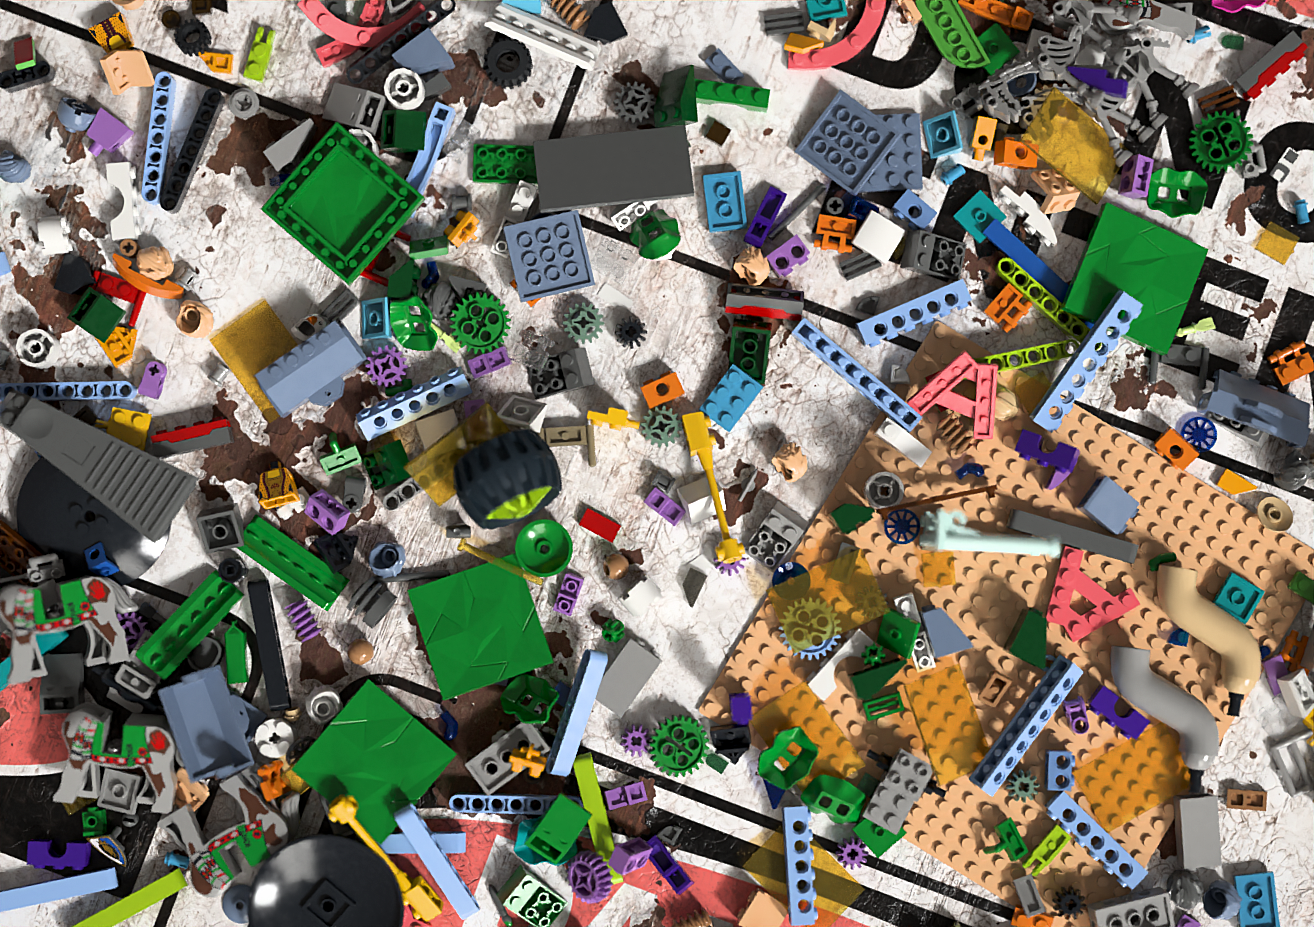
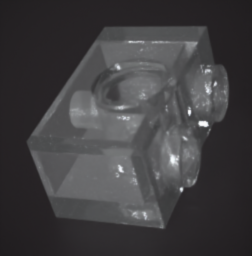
M463 119L442 149V152L460 165L480 137V130Z

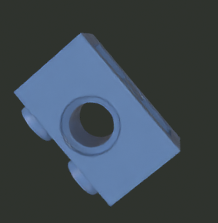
M907 189L892 207L893 214L898 219H904L908 222V227L911 230H924L937 214L934 209L910 189ZM915 208L918 211V216H910L908 210Z

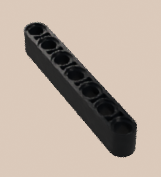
M443 0L431 2L350 64L346 69L348 80L354 84L362 82L393 58L392 54L428 27L431 29L451 14L456 7L455 1L450 0L451 5L447 9L441 6ZM429 11H435L436 13L433 20L426 19V14ZM415 22L421 25L420 30L417 32L411 31V25ZM399 34L405 35L406 38L401 44L396 43L395 40ZM383 46L390 47V53L388 55H382L380 53V50ZM367 58L375 59V64L372 67L365 65ZM357 69L360 71V76L358 78H351L350 72Z
M210 88L204 93L160 199V206L168 213L175 214L180 211L224 106L225 98L215 88ZM213 95H218V100L212 103L210 101L211 97ZM211 112L210 119L204 120V114ZM204 130L203 136L197 138V131ZM196 147V153L189 155L190 148ZM189 165V170L186 173H182V167ZM177 182H181V189L175 191L174 185ZM173 199L175 202L174 206L167 208L168 201Z
M268 578L248 581L247 587L271 712L290 709L292 706L269 580Z

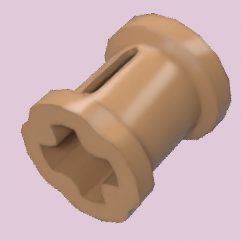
M131 239L123 240L119 246L121 253L129 258H136L138 251L141 249L138 243ZM131 246L134 247V249L130 250V252L127 251V248H131Z

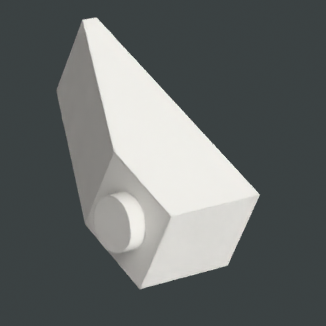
M888 417L884 419L874 435L920 468L932 453V451Z

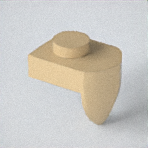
M833 19L828 29L810 21L806 32L809 33L808 35L811 38L831 42L835 33L836 19Z

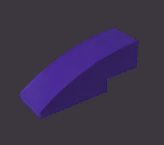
M1068 66V71L1084 84L1086 83L1090 88L1105 91L1106 95L1126 99L1128 82L1125 79L1110 78V73L1103 69Z
M770 186L744 237V242L756 248H761L786 199V193Z
M656 835L646 842L653 848L649 856L650 861L663 878L667 880L676 894L681 895L694 884L690 876Z

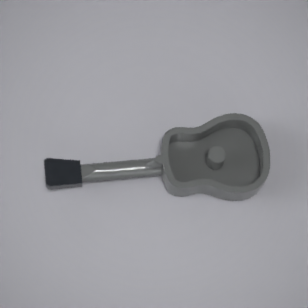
M144 602L138 609L139 613L150 619L153 618L161 625L167 620L157 613V610L148 602ZM206 636L186 659L196 671L213 667L222 657L223 646L216 638Z

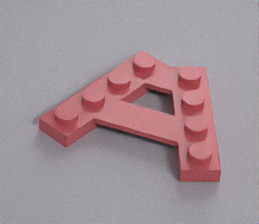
M963 350L907 400V404L920 415H923L935 403L974 419L973 439H993L998 365L997 363H977ZM964 377L976 382L975 400L951 389Z
M1064 546L1045 618H1047L1048 622L1063 625L1069 638L1074 643L1139 606L1140 603L1131 588H1127L1115 596L1109 594L1079 570L1084 551ZM1073 590L1077 591L1096 607L1082 615L1077 614L1069 607Z

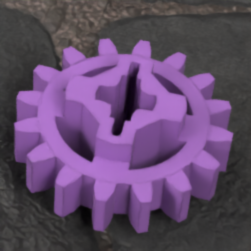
M386 345L385 350H383L379 346L377 353L371 352L373 354L372 358L367 357L370 361V364L366 365L367 368H370L367 375H373L371 381L378 380L377 385L379 386L384 383L385 387H388L389 383L396 386L395 381L402 382L400 376L407 375L403 371V369L408 368L407 365L403 364L407 359L405 357L401 358L403 354L401 351L396 353V347L390 350L389 346ZM387 354L385 358L378 359L381 355ZM395 357L399 361V368L394 363ZM389 362L391 368L386 369L385 371L383 364H387ZM375 365L379 368V376L375 372ZM396 374L394 377L386 379L388 375Z
M133 612L131 616L130 613H125L124 616L118 613L119 623L128 619L125 625H121V627L129 629V632L134 634L128 635L125 632L128 653H132V648H135L145 630L150 631V629H145L148 622H142L143 616L137 618V612ZM132 639H137L134 644L129 645Z

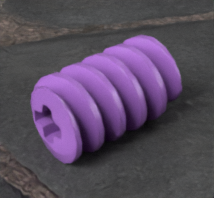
M299 600L284 608L285 610L291 609L287 616H294V618L290 622L298 623L294 627L295 630H301L298 637H305L301 643L315 637L322 630L321 627L315 628L318 621L311 620L315 614H308L312 608L304 607L308 600Z

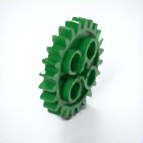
M1215 111V117L1208 114L1207 121L1201 118L1202 125L1195 124V128L1198 131H1191L1194 138L1189 139L1191 143H1194L1190 146V150H1196L1192 153V157H1198L1196 163L1203 162V169L1208 165L1209 172L1216 168L1218 174L1221 168L1227 173L1228 167H1231L1234 171L1235 164L1242 166L1241 159L1248 160L1245 153L1251 154L1252 150L1248 147L1253 146V142L1249 141L1253 138V134H1247L1251 131V127L1245 128L1247 121L1245 120L1240 123V115L1234 118V113L1231 112L1229 116H1226V111H1223L1222 116H1219L1217 111ZM1229 126L1232 128V130L1229 133H1223L1221 131L1222 127ZM1214 127L1217 128L1221 140L1225 142V148L1230 155L1229 157H1226L1222 145L1218 143V137L1213 130ZM1207 134H1211L1214 138L1213 140L1206 142L1203 140V137ZM1235 142L1240 147L1237 150H1231L1229 145ZM1214 151L1222 153L1221 157L1217 159L1213 158L1211 154Z
M475 292L474 297L468 293L467 300L461 297L462 304L455 303L457 310L451 309V312L455 315L448 318L453 321L448 327L454 328L450 335H457L454 342L461 341L459 347L463 348L466 345L465 350L469 352L472 348L474 354H477L478 349L484 354L486 348L489 352H492L491 346L498 349L497 342L504 343L502 336H508L504 332L505 329L511 328L506 325V322L511 321L510 318H505L509 314V311H503L506 305H498L500 299L496 298L493 301L494 295L492 294L487 298L486 292H483L481 297L478 292ZM477 305L479 312L476 315H472L471 308ZM491 313L496 314V320L493 323L488 321V316ZM481 320L483 322V325L478 326V324H476V321ZM466 323H470L471 330L464 333L463 326ZM483 331L488 332V338L485 340L480 338V334Z
M679 714L678 719L675 715H672L671 720L665 717L664 724L658 722L660 728H653L656 734L649 735L653 742L647 743L652 747V749L648 750V753L654 754L650 757L651 761H656L654 766L659 768V771L662 773L666 771L668 776H671L673 773V776L678 778L679 773L685 777L686 771L693 774V767L699 770L697 764H704L701 758L708 757L704 750L710 748L705 745V743L709 742V739L704 737L707 734L705 730H702L704 726L698 724L696 719L691 721V717L688 715L684 718L682 714ZM679 728V735L674 737V731ZM669 736L671 739H673L681 746L689 750L692 754L689 756L684 751L676 747L674 744L666 740L665 737ZM694 739V745L689 747V741ZM668 744V751L663 753V747ZM683 755V761L681 763H678V757Z

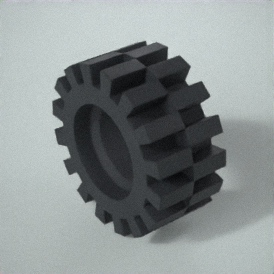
M190 19V22L184 20L185 24L180 23V29L177 27L175 29L174 40L185 55L188 54L193 57V53L195 56H199V52L204 54V49L208 51V45L212 43L210 40L212 36L209 30L198 19H196V22L194 19ZM190 34H200L195 42L188 43L186 41Z

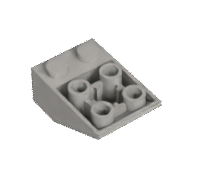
M334 82L322 118L334 123L338 122L340 125L354 130H366L376 137L382 121L383 111L386 110L389 101L386 96Z
M311 118L308 120L304 119L297 124V128L293 131L285 132L281 136L282 139L277 142H271L266 146V150L263 153L283 177L301 163L318 127Z
M1211 411L1206 417L1209 421L1259 448L1263 447L1270 435Z
M777 501L744 547L745 553L774 573L803 534L809 522Z

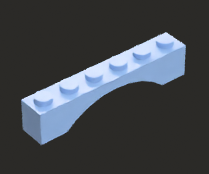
M439 102L435 103L425 131L424 151H418L414 164L405 180L421 195L425 191L456 115L454 108ZM416 211L410 216L411 218H414Z

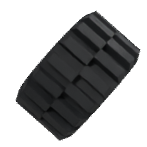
M506 37V40L499 38L497 43L495 41L492 42V47L488 46L486 49L487 54H484V67L491 82L493 81L496 86L500 85L503 89H506V87L514 89V86L520 87L522 82L526 83L528 81L527 77L531 76L533 64L530 51L526 48L523 42L520 43L517 39L511 40L510 37ZM506 54L515 55L520 61L517 69L509 73L502 72L497 67L499 59Z

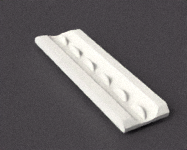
M503 2L496 3L484 25L494 31L508 35L510 38L522 41L529 46H534L548 54L560 57L564 61H569L590 71L602 49L600 44Z

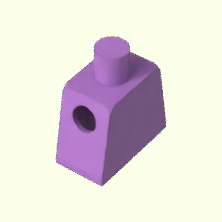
M100 107L86 134L94 140L88 151L96 157L103 148L110 153H114L134 132Z

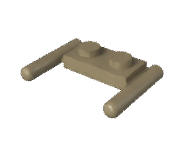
M594 425L541 428L540 433L537 432L549 447L587 445L589 467L596 466Z

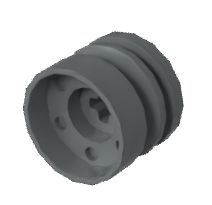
M373 577L355 591L347 605L349 611L358 606L354 613L356 616L365 611L366 614L362 621L372 629L383 619L398 599L389 590L379 594L382 587L381 583L372 588L376 582V579Z

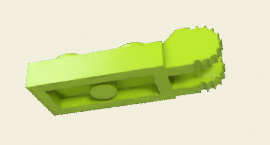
M259 26L243 77L263 83L273 50L275 30L269 31L267 43H263L261 40L264 34V27Z
M1055 824L1034 848L1031 855L1026 858L1022 866L1024 868L1029 867L1037 858L1040 863L1031 872L1034 877L1037 876L1045 866L1047 867L1072 837Z

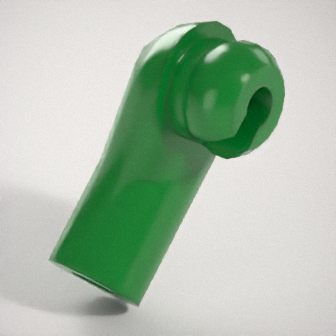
M403 379L402 386L386 387V396H395L399 392L412 389V380Z
M1174 552L1162 553L1152 558L1148 562L1150 571H1158L1159 564L1175 562L1176 554Z

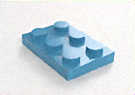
M741 171L703 175L709 233L747 229Z
M733 363L699 410L730 432L764 386Z
M1267 871L1233 875L1234 888L1242 898L1240 902L1241 908L1238 911L1239 927H1280L1274 872Z

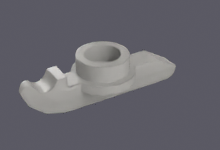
M757 468L751 473L749 478H745L742 481V491L737 499L741 502L746 493L755 488L754 479L757 475Z

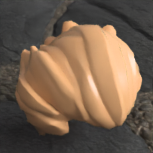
M151 246L138 251L136 265L139 274L153 281H162L172 277L174 263L169 251L165 247Z
M754 246L743 249L733 265L739 277L745 278L749 285L759 286L767 278L770 271L767 257H763L761 249L758 248L756 250Z
M186 300L180 305L179 315L176 317L175 324L182 333L189 337L204 338L213 329V313L201 302Z
M796 442L783 444V447H780V450L775 453L771 460L774 466H776L777 472L781 471L787 482H795L807 470L806 455L802 454L801 446L796 447Z

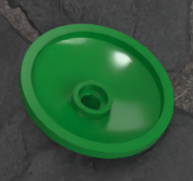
M541 519L529 523L520 531L515 543V553L519 564L525 571L538 577H550L563 571L569 564L573 553V543L568 531L562 525L552 520ZM542 545L548 546L547 552L541 551Z

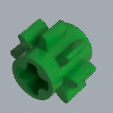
M610 618L601 626L603 629L602 636L608 642L614 641L617 643L625 636L623 632L625 627L620 620H612Z
M875 643L869 647L865 645L866 652L861 653V657L866 658L864 665L870 664L872 669L878 664L882 666L881 659L886 658V654L881 653L883 647L880 646L878 648L875 646Z

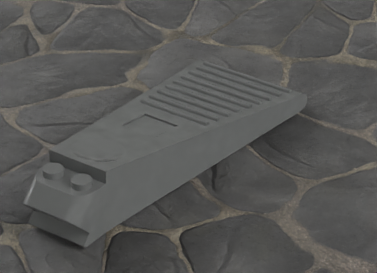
M13 390L9 392L0 405V426L26 442L154 544L158 539L162 538L197 485L196 482L199 478L20 391Z

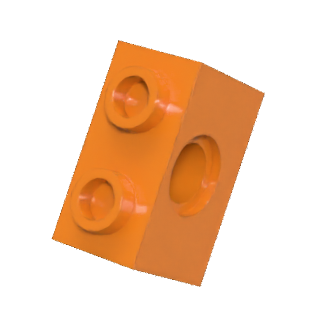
M1004 137L1003 140L995 142L993 165L1020 170L1034 169L1037 167L1038 145L1031 144V141L1020 140L1018 142L1015 141V138Z
M667 371L661 374V378L656 381L652 378L642 383L643 387H640L649 409H653L685 394L676 372L671 373V371ZM659 384L667 386L665 394H659L656 391Z
M1171 426L1154 441L1155 451L1162 457L1166 455L1170 459L1169 463L1175 469L1180 468L1184 471L1199 456V451ZM1174 445L1181 448L1177 454L1170 452V448Z

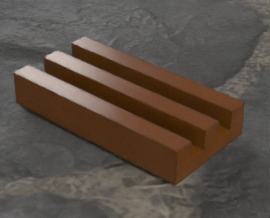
M1233 85L1196 100L1203 118L1208 116V114H1214L1215 111L1219 112L1240 103V100L1236 97L1237 93L1234 92ZM1229 91L1230 93L1204 105L1202 104L1203 101ZM1232 98L1233 100L1207 112L1205 111V108Z

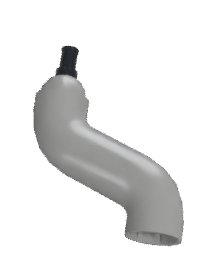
M1111 645L1110 663L1115 686L1123 697L1134 706L1179 733V751L1181 752L1184 764L1189 768L1188 774H1190L1188 792L1201 793V781L1204 771L1210 768L1219 753V731L1214 716L1207 706L1194 695L1150 669V650Z

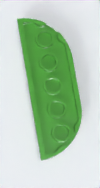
M915 0L916 7L922 15L921 20L940 54L947 61L958 67L968 69L981 68L990 64L989 58L956 0Z

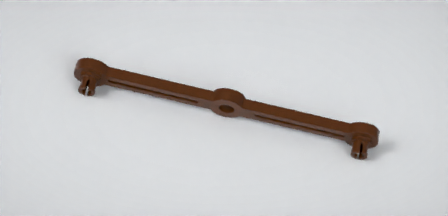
M997 485L948 495L933 496L924 500L876 509V513L881 515L882 520L889 519L887 514L889 511L982 492L988 493V498H994V491L998 488Z

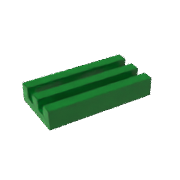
M899 691L862 702L867 721L905 710ZM893 697H897V700L888 703H884L871 708H868L867 706ZM896 704L900 706L871 716L869 713Z

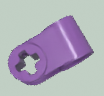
M154 361L147 364L139 384V394L156 400L159 399L167 374L165 364ZM153 369H159V373H156Z
M1078 696L1077 699L1070 701L1063 700L1062 707L1069 729L1076 734H1085L1089 730V721L1082 696ZM1081 720L1083 728L1077 731L1075 722Z

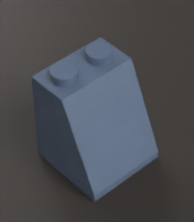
M429 27L392 54L394 59L392 64L395 66V69L406 68L417 73L418 76L446 71L455 67L452 58Z
M1100 476L1095 480L1076 508L1111 534L1118 535V533L1122 534L1127 528L1126 522L1128 519L1133 518L1139 511L1137 507L1140 503L1109 477Z
M932 604L921 607L922 611L918 613L934 658L974 647L973 643L942 608L935 607Z

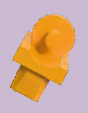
M460 210L455 217L460 223L456 228L450 224L444 230L448 239L456 247H459L462 242L466 243L470 238L474 241L477 239L474 232L478 229L475 226L479 222L471 212L468 211L466 213Z
M533 743L530 744L529 748L523 746L521 750L513 748L509 760L511 762V770L521 772L523 765L530 767L528 774L538 777L541 770H544L547 757L540 756L541 751L534 750L535 744Z

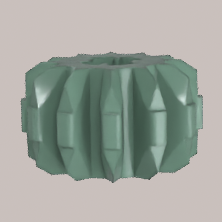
M1019 769V775L1012 772L1014 779L1007 778V781L1011 784L1006 785V789H1012L1008 795L1010 797L1014 796L1016 802L1021 798V801L1026 803V797L1032 801L1033 797L1031 794H1038V791L1034 790V788L1039 787V783H1033L1037 777L1035 775L1031 776V772L1028 770L1024 774V771ZM1021 782L1026 783L1024 790L1018 789V787H1021L1019 785Z

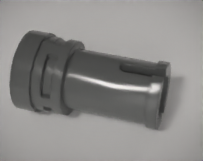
M996 124L991 151H995V142L1003 140L1007 134V124Z

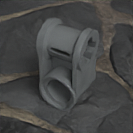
M346 476L343 506L351 513L359 512L362 508L367 479L364 477ZM352 499H354L357 505L351 509L348 502H352Z

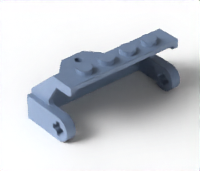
M335 320L257 373L255 377L258 380V385L278 414L285 418L308 401L314 405L327 407L341 398L345 387V382L342 378L368 361V359L343 323L339 325Z
M1220 369L1214 371L1212 376L1215 379L1213 391L1204 393L1201 396L1197 405V412L1206 414L1207 411L1219 414L1286 440V446L1294 449L1306 446L1312 430L1308 428L1310 423L1309 403L1296 399V395L1292 393H1280L1277 391L1278 388L1274 386H1262L1258 380L1241 378L1242 375L1234 371L1228 373Z
M220 665L181 678L183 682L158 690L190 783L212 775H216L218 779L255 764L244 732L248 729L249 717L243 701L235 695L230 696Z

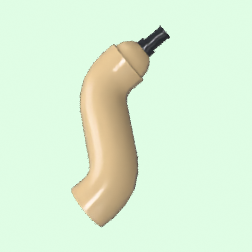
M1159 565L1157 593L1160 605L1175 624L1220 654V674L1222 675L1224 687L1229 691L1228 697L1230 698L1227 715L1240 717L1241 701L1244 700V695L1249 693L1255 687L1256 681L1260 679L1261 654L1258 642L1243 623L1197 592L1196 580L1198 571Z

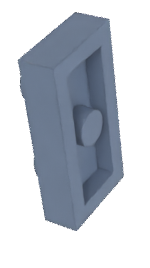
M719 48L704 61L723 83L737 84L744 78L740 70Z

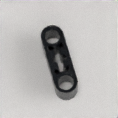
M38 61L36 65L21 70L14 68L0 73V88L8 93H13L50 82L55 78L56 71L46 61ZM48 67V72L45 75H41L42 69ZM11 78L10 85L5 86V81Z

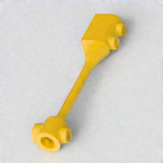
M703 412L682 415V427L690 457L698 455L703 470L706 473L723 537L722 541L718 544L719 546H715L718 562H736L742 559L741 554H745L743 543H738L737 539L730 537L713 473L712 445H716L714 434H709L708 427H711L709 416H704Z
M344 795L336 798L328 807L330 810L328 811L329 818L333 822L339 820L341 824L348 822L364 842L387 862L400 884L404 905L411 904L413 907V916L416 919L422 917L424 921H429L441 914L444 902L423 877L419 875L412 879L402 870L398 869L355 819L354 816L358 809L356 800L352 796L345 798Z

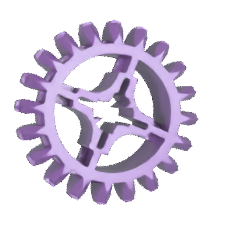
M591 850L579 852L567 863L568 869H566V872L569 875L566 878L570 882L568 885L572 887V892L576 893V898H581L582 902H587L588 904L602 901L612 891L611 886L613 882L611 878L613 876L609 872L611 868L607 867L608 861H603V856H598L597 852H592Z

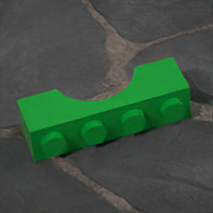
M695 79L697 103L708 105L730 104L750 111L767 113L770 89Z

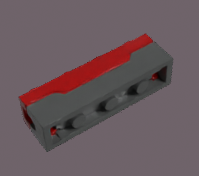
M1294 31L1290 32L1231 85L1242 95L1245 101L1251 97L1253 100L1263 93L1261 89L1265 85L1269 87L1277 80L1275 78L1277 74L1281 73L1283 75L1291 68L1289 64L1293 60L1297 63L1305 56L1303 52L1308 46L1303 43Z
M728 283L725 312L754 317L761 316L771 319L779 318L801 321L804 291Z
M222 416L212 418V422L209 423L204 421L195 422L192 427L186 428V425L174 427L175 431L167 432V429L156 431V435L150 436L154 455L159 459L233 443L234 438L230 427V420L223 419Z

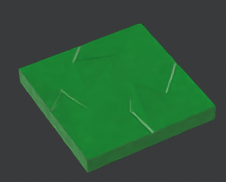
M335 122L260 209L350 286L424 202L425 198L338 122Z
M1106 202L1101 205L1060 309L1095 324L1118 290H1121L1141 303L1142 307L1138 317L1133 318L1130 322L1128 331L1120 337L1161 356L1166 355L1209 249ZM1120 310L1117 314V318H1123L1125 315V311ZM1109 326L1106 330L1112 333L1114 328Z
M516 553L407 590L443 700H448L554 663L525 573L517 560Z
M368 679L291 770L330 803L342 795L345 798L352 796L358 804V809L354 816L355 819L377 843L382 845L398 826L394 813L410 803L415 805L457 754Z

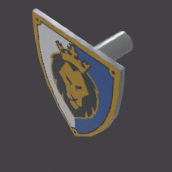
M115 826L109 835L86 837L99 852L112 861L126 867L127 860L123 852L125 847L116 839L122 831L120 827Z

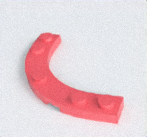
M301 0L296 4L322 32L343 43L360 47H374L425 8L418 1L397 20L380 27L365 28L350 25L336 18L319 0ZM429 12L426 14L427 20L432 17ZM413 23L411 31L415 32L420 28V23ZM397 35L396 42L404 39L405 35Z
M367 0L360 19L355 26L365 28L378 27L385 11L386 0ZM335 40L315 50L322 66L326 68L350 57L362 47Z
M866 0L865 10L859 24L845 39L837 44L823 49L809 50V52L804 54L788 51V70L827 69L854 57L874 36L883 17L886 0Z

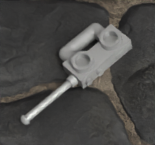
M989 79L978 85L975 83L969 84L968 88H963L961 93L949 99L946 105L951 111L955 110L956 115L958 114L962 120H966L983 108L978 87L988 83ZM970 100L975 102L970 108L964 110L963 105Z
M1238 109L1234 111L1236 117L1240 115V110ZM1253 143V146L1248 147L1252 150L1251 154L1245 153L1248 160L1241 159L1242 166H1240L1242 179L1257 177L1259 173L1266 171L1265 156L1261 144L1254 145ZM1236 145L1235 149L1237 150L1240 145ZM1256 152L1258 165L1253 164L1252 153Z
M55 553L31 557L28 561L29 565H27L28 573L2 578L0 583L29 578L30 582H40L45 579L66 576L63 559H59ZM47 562H51V563H52V564H49V565L38 566V564H42V563H47Z

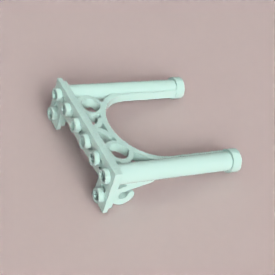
M936 510V514H930V512L926 511L920 517V527H923V534L919 537V546H922V550L948 549L1025 553L1031 556L1048 554V556L1056 557L1059 554L1060 543L1058 536L1041 538L983 535L952 523L954 517L959 519L960 524L966 523V517L960 511H952L948 514L943 512V510Z

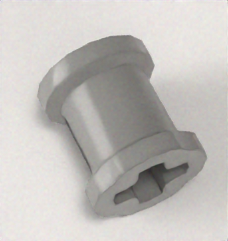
M185 266V271L179 279H175V282L189 291L190 285L200 276Z
M218 362L216 369L207 378L219 387H222V382L232 371Z

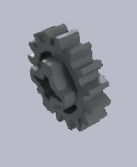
M628 82L626 89L621 86V93L616 92V97L619 99L614 100V104L618 105L615 107V111H620L618 117L624 116L626 123L631 119L632 124H635V120H638L641 124L643 117L648 120V113L653 114V109L650 107L655 105V102L651 101L654 99V95H649L651 89L645 90L644 84L642 83L639 87L637 82H634V86H631ZM635 91H638L643 95H638L635 93ZM628 94L627 100L622 103L623 97ZM635 99L638 106L634 107L632 100ZM647 103L646 109L641 112L642 106ZM626 111H631L634 115L628 114Z

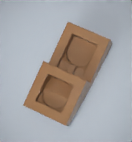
M1228 788L1226 808L1266 811L1267 791Z

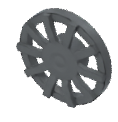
M305 736L296 740L286 753L287 764L293 768L310 748L311 742H315L316 739L311 736Z

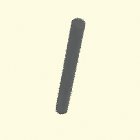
M823 183L817 186L767 237L773 241L827 187Z
M448 569L397 574L396 577L392 576L384 579L382 576L372 577L376 579L375 584L444 578L450 576V572Z

